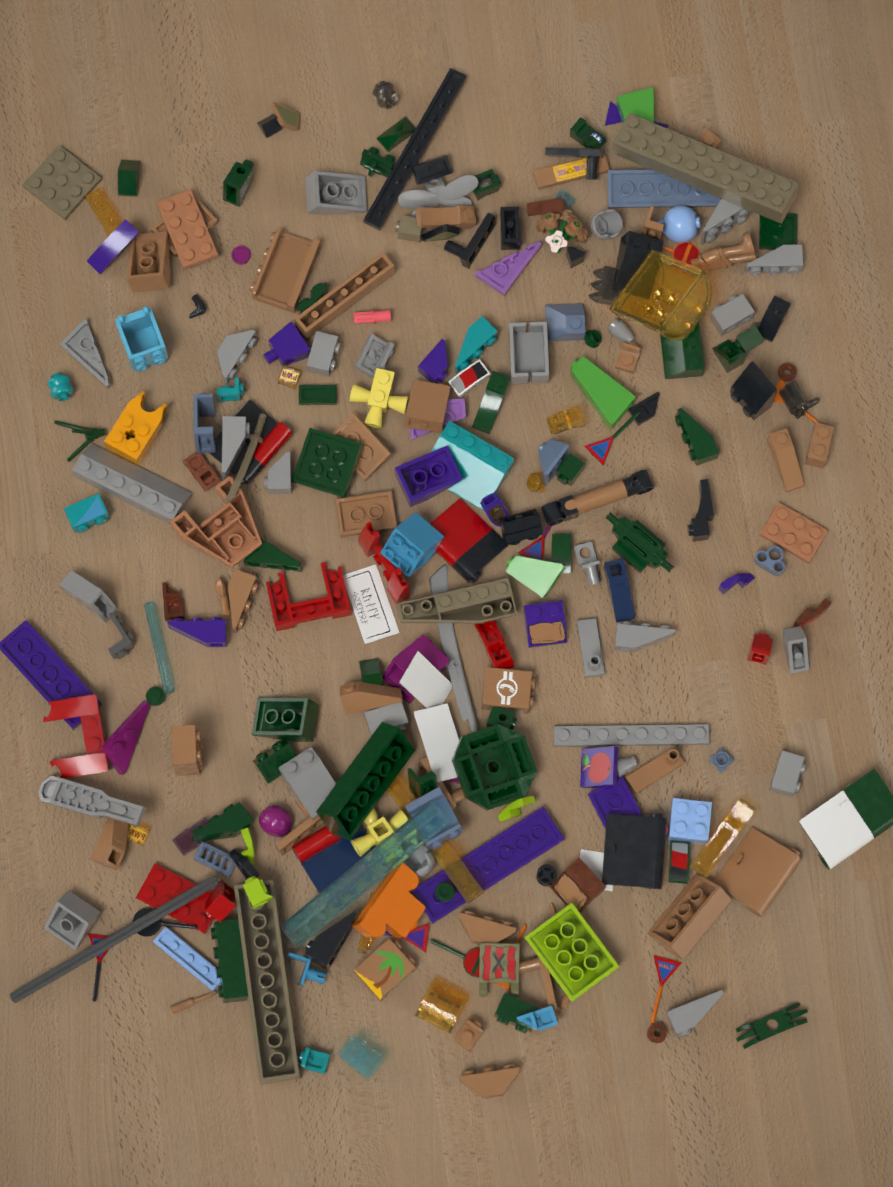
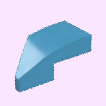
M553 1006L517 1017L518 1021L539 1031L558 1025Z

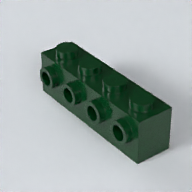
M238 919L221 922L215 921L213 928L210 930L211 939L215 940L216 947H213L214 959H218V966L215 967L216 978H220L221 986H218V996L223 999V1003L247 1001L248 990Z

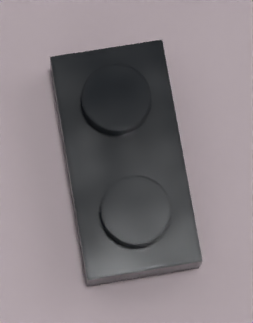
M447 155L411 166L416 184L418 185L452 173Z

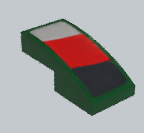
M670 841L668 882L688 884L690 842Z

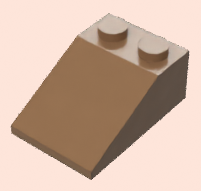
M168 231L139 234L130 244L127 281L133 293L169 289L171 272Z

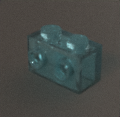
M352 1035L337 1054L369 1081L384 1063L381 1059L383 1055L376 1049L371 1051L366 1047L368 1043L360 1036L356 1038Z

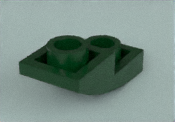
M327 282L313 286L312 290H310L311 298H305L300 301L299 305H297L299 315L329 292Z
M572 533L552 534V561L567 565L563 573H571Z

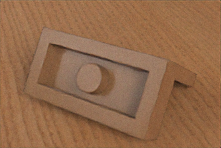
M650 206L642 235L661 240L664 224L652 221L654 207Z

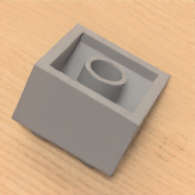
M68 890L56 902L44 929L74 950H77L95 925L101 912Z

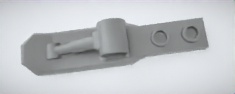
M54 776L45 779L38 791L40 800L43 803L52 804L99 819L104 816L139 827L146 810L143 806L109 797L102 790Z

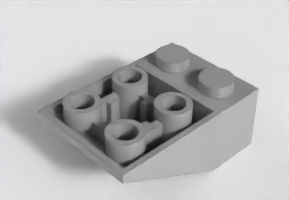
M721 199L703 229L700 244L703 245L706 242L709 244L719 234L728 233L732 226L737 223L738 225L744 223L748 219L749 210Z

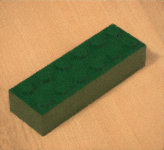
M381 722L317 809L316 813L332 835L350 841L415 752L399 727Z

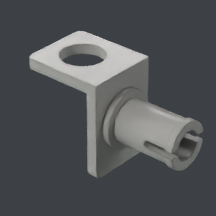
M586 542L574 546L578 565L580 568L585 569L589 585L600 583L596 566L601 562L596 558L593 543ZM584 547L590 549L591 554L588 558L580 556V550Z

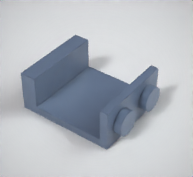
M194 394V439L196 453H216L213 427H200V417H215L213 394Z
M440 787L405 805L429 850L432 848L436 850L444 845L443 842L458 838L461 832L464 831Z

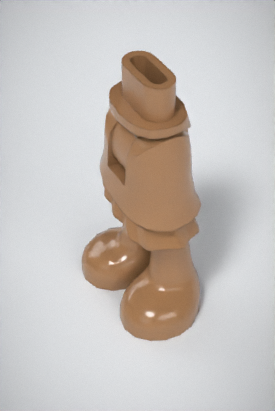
M749 232L743 234L742 243L737 246L728 248L715 247L702 253V257L699 254L698 258L691 260L693 271L702 270V272L721 268L728 269L727 266L733 267V263L752 262L755 260L756 255Z

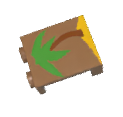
M390 939L386 940L354 969L357 977L380 1002L409 973L416 970L414 966L416 962L409 955L405 956L401 952L403 948L396 940L393 942Z

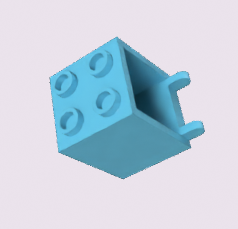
M144 306L142 310L125 316L119 315L115 319L118 333L133 372L144 371L153 364H163L168 359L167 350L151 307L147 308V306Z

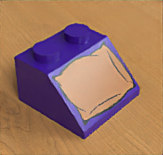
M562 600L524 605L523 613L529 648L567 643Z

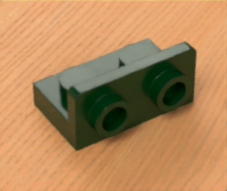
M280 740L274 743L269 751L259 753L255 757L256 759L253 760V763L269 784L281 776L278 767L296 757V754L287 741Z

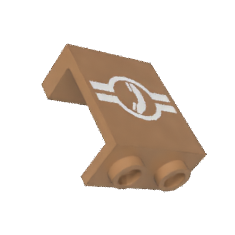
M486 667L481 709L489 710L490 706L524 709V714H528L529 708L533 707V697L530 696V690H534L535 678H532V672Z

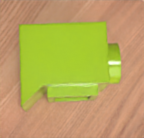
M256 876L245 880L246 884H243V888L253 909L274 900L273 896L268 895L262 880L259 881Z

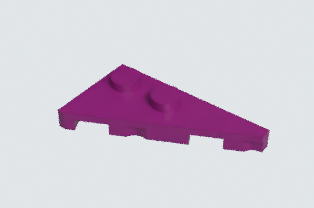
M142 701L101 746L120 775L126 773L150 707L148 702Z

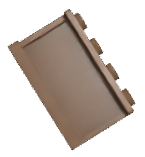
M278 227L276 232H273L271 235V246L265 250L263 256L265 261L263 265H259L257 270L258 278L256 282L253 281L250 292H252L254 300L295 313L321 245L319 240L313 239L311 242L284 233L282 228Z

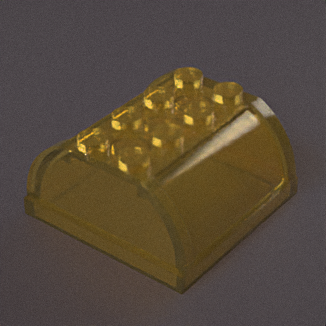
M652 249L609 309L617 317L645 326L660 333L665 338L676 341L681 340L694 330L698 321L709 308L712 298L711 281L706 271Z

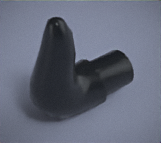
M198 294L192 297L197 309L189 315L190 319L203 315L206 312V305Z

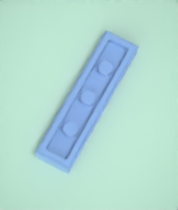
M166 926L153 940L158 947L213 992L221 984L220 978H216L215 966Z

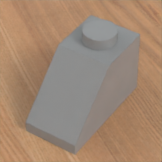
M286 452L268 470V477H264V488H268L269 494H291L290 452Z
M801 626L783 629V645L790 674L808 671L807 639Z

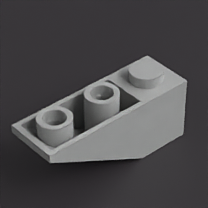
M782 245L748 263L745 273H750L751 275H759L761 273L777 275L781 272H787L791 275L798 274L803 268L802 245Z
M631 622L617 623L614 650L636 652L674 637L675 629H671L669 626H659V628H656L650 624H640V626H637Z

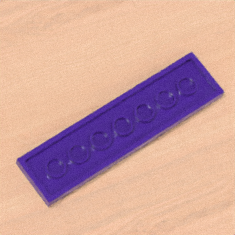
M544 807L420 884L411 892L425 906L424 912L431 923L434 924L557 846L565 839ZM447 882L454 887L455 895L451 901L441 902L437 899L435 890L440 883Z

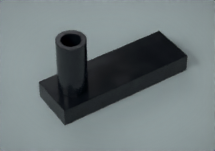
M546 147L545 155L548 157L587 158L586 179L597 180L598 158H603V150Z
M487 213L466 248L448 240L444 250L460 257L462 266L469 269L497 224L495 216Z

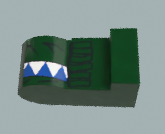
M582 117L570 129V137L587 149H600L606 142L603 135L586 124Z

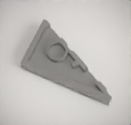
M84 319L60 343V346L108 389L111 386L88 322Z

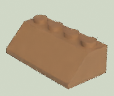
M696 873L647 934L670 953L683 960L732 899L719 885Z

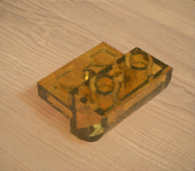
M434 978L415 1016L451 1034L470 995Z

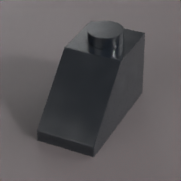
M775 295L758 327L762 337L770 342H773L791 306V303Z

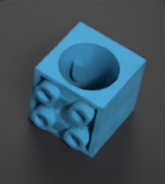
M415 512L394 529L380 553L393 565L400 568L407 577H410L430 561L444 536Z

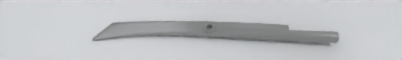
M447 564L441 566L429 578L432 595L449 592ZM437 623L443 652L450 660L447 668L462 721H469L471 733L479 731L453 623Z

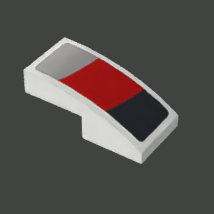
M479 359L458 373L448 383L456 394L462 397L475 385L478 386L491 373Z

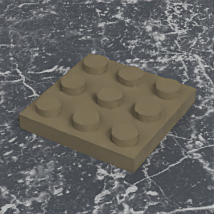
M58 145L25 181L23 188L62 219L66 220L102 180L96 173Z

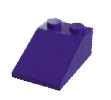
M448 446L395 467V476L410 507L429 500L463 480Z

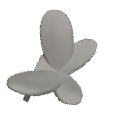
M464 175L445 186L442 178L439 177L424 183L427 191L414 189L402 192L398 197V203L400 206L410 209H417L419 207L437 208L439 204L447 207L458 205L471 206V200L464 196L477 187L478 179L474 175ZM433 182H439L435 186L430 185ZM416 210L413 212L412 217H416Z

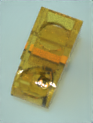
M578 406L558 412L546 419L551 434H559L576 427H585Z

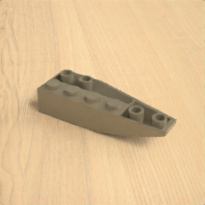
M508 578L396 604L400 623L481 624L517 615Z

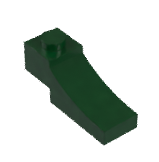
M495 371L492 372L473 422V429L490 435L511 377Z

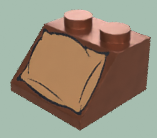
M579 857L550 885V888L566 906L573 903L580 913L605 890L606 886Z

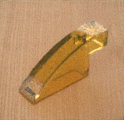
M740 798L690 867L707 878L756 811V808Z

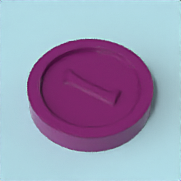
M238 246L233 249L231 255L232 260L236 264L243 265L249 261L250 252L246 247Z

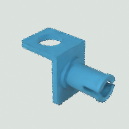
M293 953L287 954L286 957L304 963L298 986H302L306 979L321 984L324 983V977H326L327 972L310 968L311 959Z

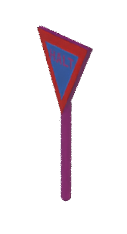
M552 526L546 528L540 539L518 553L526 557L543 560L544 539Z

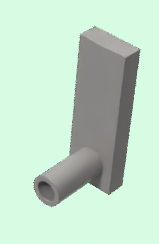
M596 618L577 621L585 678L604 676Z

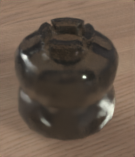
M381 81L379 85L377 83L372 92L380 108L390 109L392 105L394 107L399 98L391 82Z

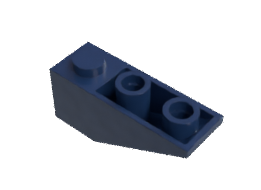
M624 559L605 562L603 569L616 623L635 619Z

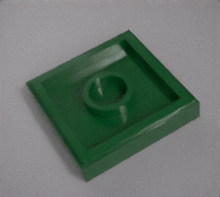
M787 213L782 224L762 215L759 216V249L775 250L782 245H797V214Z

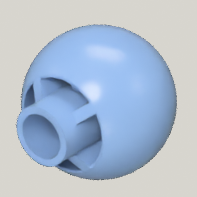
M686 206L671 208L665 214V218L660 219L658 222L664 224L662 234H666L671 241L676 243L689 242L697 235L698 228H701V218L697 217L694 210Z

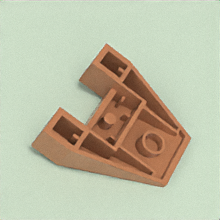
M228 476L215 486L217 495L226 505L198 526L185 510L172 519L170 525L183 543L233 568L259 548L262 542L242 489L239 487L235 497L228 504L225 502L234 483L232 477Z

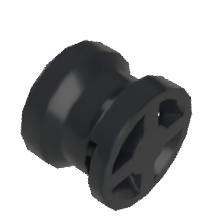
M550 865L541 866L536 875L538 883L542 886H550L556 879L555 869Z

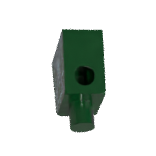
M246 159L242 164L235 162L223 181L224 201L238 207L241 206L253 180L252 168L254 164L252 161Z

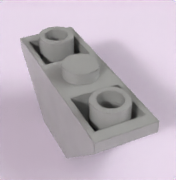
M249 330L228 335L217 350L225 383L228 384L230 379L233 380L235 378L238 366L243 364L248 356L246 353L250 348H254L257 342L256 331Z

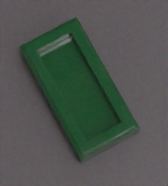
M299 385V405H337V386Z

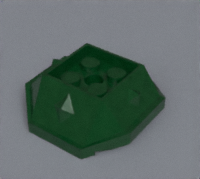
M499 724L460 737L452 758L464 797L486 811L524 798L537 774V769L525 736ZM489 763L493 764L495 768L494 773L489 771Z

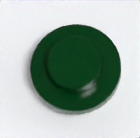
M596 330L585 332V343L591 348L598 347L602 340L599 332Z
M151 687L146 693V700L152 706H159L165 700V693L160 687Z
M443 882L436 887L435 895L439 901L449 902L454 898L455 889L450 883Z

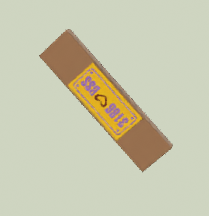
M603 153V158H598L597 175L608 173V170H610L605 153ZM587 158L534 170L533 173L538 190L586 178Z

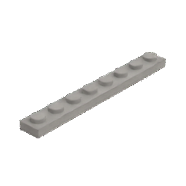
M709 724L554 726L553 728L554 747L709 745Z

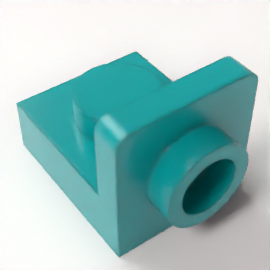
M235 377V387L222 386L220 389H217L218 402L240 401V394H244L243 382H239V377Z

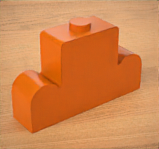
M403 862L394 864L351 926L366 938L381 937L385 931L394 938L406 937L410 931L416 928L419 923L418 919L425 911V906L409 893V891L414 890L418 886L419 879L416 873Z

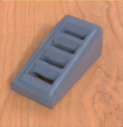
M203 841L194 856V861L228 877L231 876L236 866L227 853ZM205 849L209 850L205 859H202L201 857ZM212 853H215L216 855L212 863L208 862ZM222 856L223 859L218 867L216 863L219 857ZM228 859L230 863L227 869L224 870L223 867Z

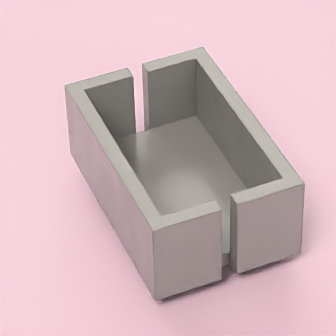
M526 322L509 323L511 384L528 383V380H531V383L549 382L547 322H530L529 332H526Z

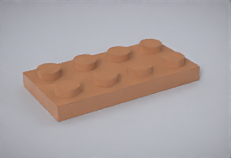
M191 189L156 202L183 270L218 257Z

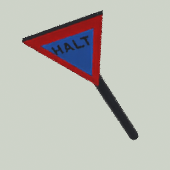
M88 934L92 946L108 937L105 935ZM108 950L96 956L97 968L92 998L94 1002L97 998L101 961Z

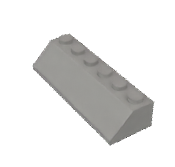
M91 444L80 455L72 469L74 477L168 524L184 511L192 496L191 492L94 444Z

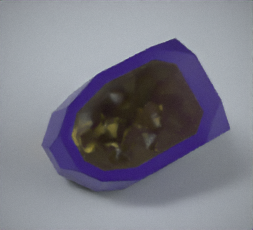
M496 493L489 494L481 500L480 504L489 520L494 525L500 527L499 518L509 516L498 495Z

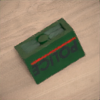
M411 767L407 769L409 789L415 799L438 788L437 776L433 771L419 778Z

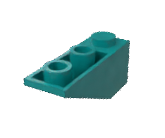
M483 316L468 328L455 364L456 374L470 365L469 362L474 358L478 359L484 353L483 350L487 346L491 347L497 341L498 331Z

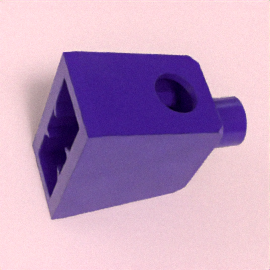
M291 321L269 339L271 350L263 354L268 364L278 359L280 364L285 367L308 358L310 349Z

